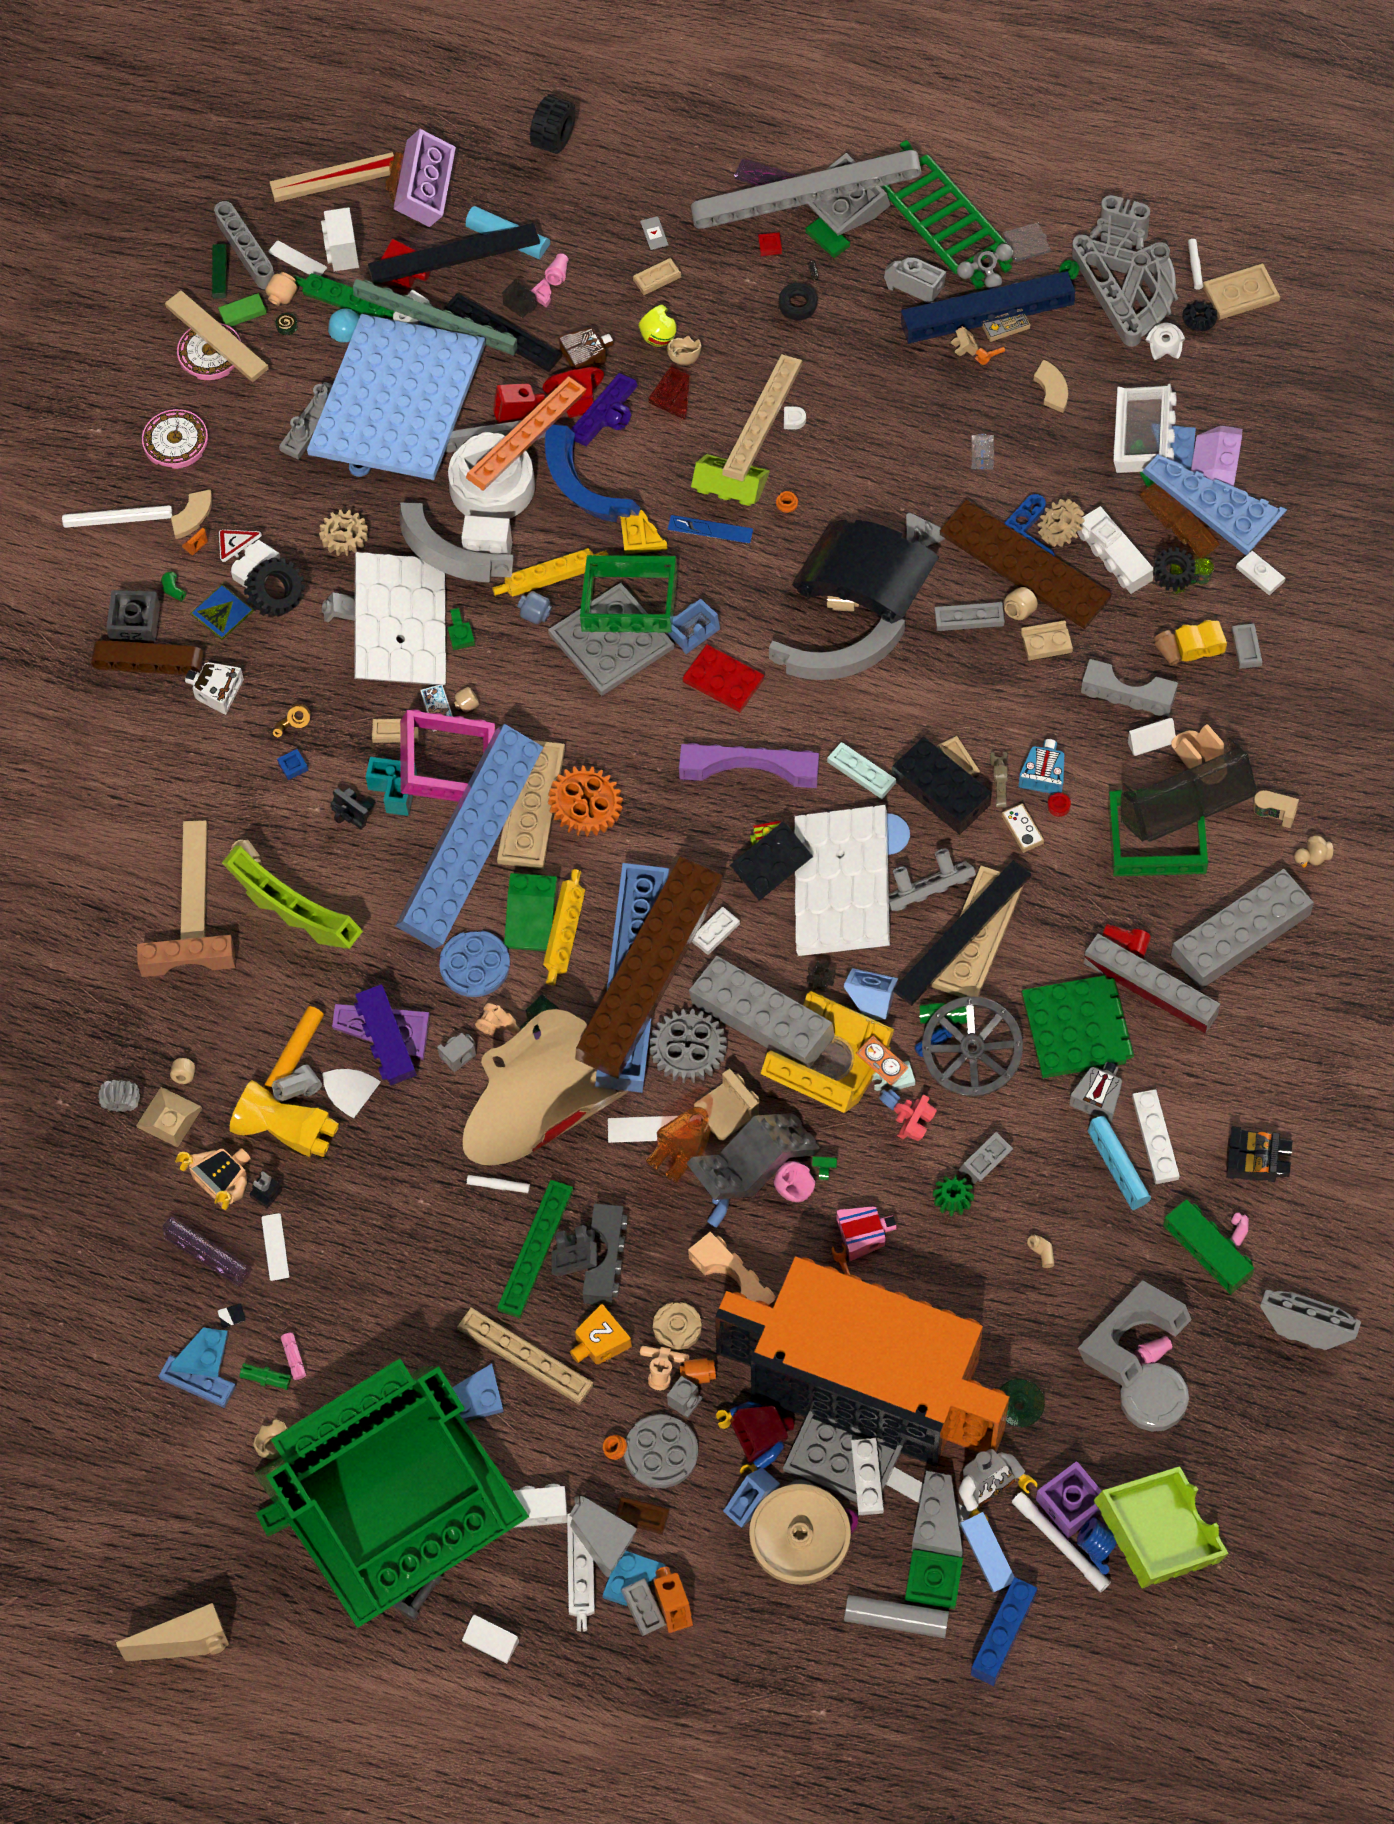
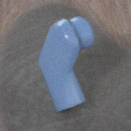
M712 1199V1202L717 1206L707 1220L708 1223L716 1228L719 1226L727 1213L729 1199Z

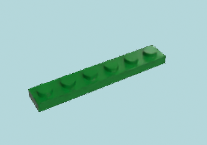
M550 1180L497 1307L499 1312L521 1319L574 1191L572 1186Z

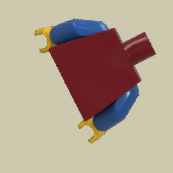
M747 1401L733 1407L728 1413L725 1410H719L716 1413L717 1419L726 1417L725 1421L718 1423V1426L725 1429L730 1424L732 1425L748 1461H753L754 1463L753 1465L742 1466L740 1469L741 1474L746 1470L754 1472L760 1468L764 1469L774 1462L784 1449L783 1443L788 1438L787 1432L794 1429V1422L790 1416L780 1418L775 1407H765L752 1401Z

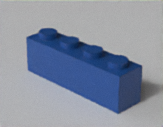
M1014 1577L973 1663L971 1676L995 1686L1036 1598L1037 1587Z

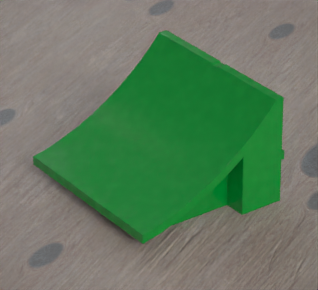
M398 1358L271 1438L270 1440L280 1457L254 1472L257 1480L290 1525L356 1628L364 1625L529 1518V1515L500 1471L459 1415L465 1408L439 1366L421 1367L410 1374L402 1360Z

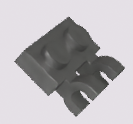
M584 1225L575 1227L576 1245L574 1235L567 1236L566 1231L556 1233L557 1250L552 1251L553 1275L558 1277L597 1266L596 1243L593 1242L595 1238L594 1230L586 1231V1226Z

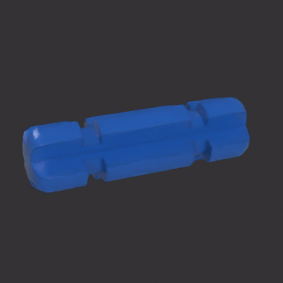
M942 1026V1029L939 1028L933 1032L931 1045H941L947 1040V1037L951 1038L953 1035ZM922 1041L915 1045V1051L920 1057H923Z

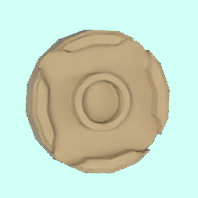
M668 1303L660 1308L654 1316L653 1331L655 1338L665 1348L676 1351L688 1349L697 1342L701 1335L702 1323L700 1315L694 1307L687 1303Z

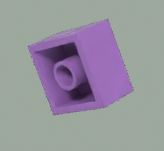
M1076 1461L1037 1491L1036 1501L1065 1536L1069 1538L1080 1530L1088 1520L1093 1517L1096 1518L1101 1514L1094 1499L1102 1491Z

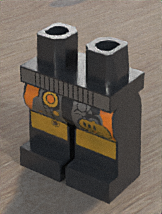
M1232 1126L1226 1178L1275 1182L1276 1177H1289L1291 1162L1278 1161V1155L1291 1156L1293 1141L1281 1139L1280 1133L1276 1132L1272 1134L1262 1131L1241 1130V1127Z

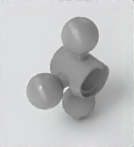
M1001 244L996 248L995 253L990 251L979 252L974 256L973 263H960L957 267V273L959 277L968 279L972 277L976 269L981 272L985 271L987 275L985 278L986 287L988 289L998 288L1002 284V278L999 274L994 273L992 269L995 268L998 259L1001 261L1009 260L1012 257L1013 250L1008 244ZM984 255L989 259L987 267H983L981 264V258Z

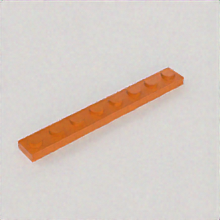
M566 378L467 473L466 479L484 491L585 394L586 388L572 378Z

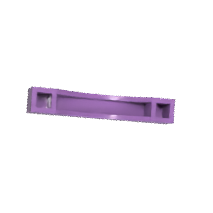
M696 743L681 744L679 778L703 781L723 770L756 768L774 773L794 787L817 788L819 753L809 750L797 752L788 749L768 750L763 747L751 749L742 746L722 747L717 744L711 746Z

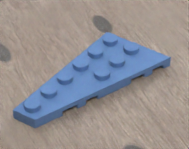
M1158 454L1142 472L1245 555L1251 552L1287 511L1283 507L1276 508L1269 505V501L1262 498L1258 500L1248 496L1247 492L1217 479L1213 481L1203 477V473L1189 471L1183 468L1182 464Z

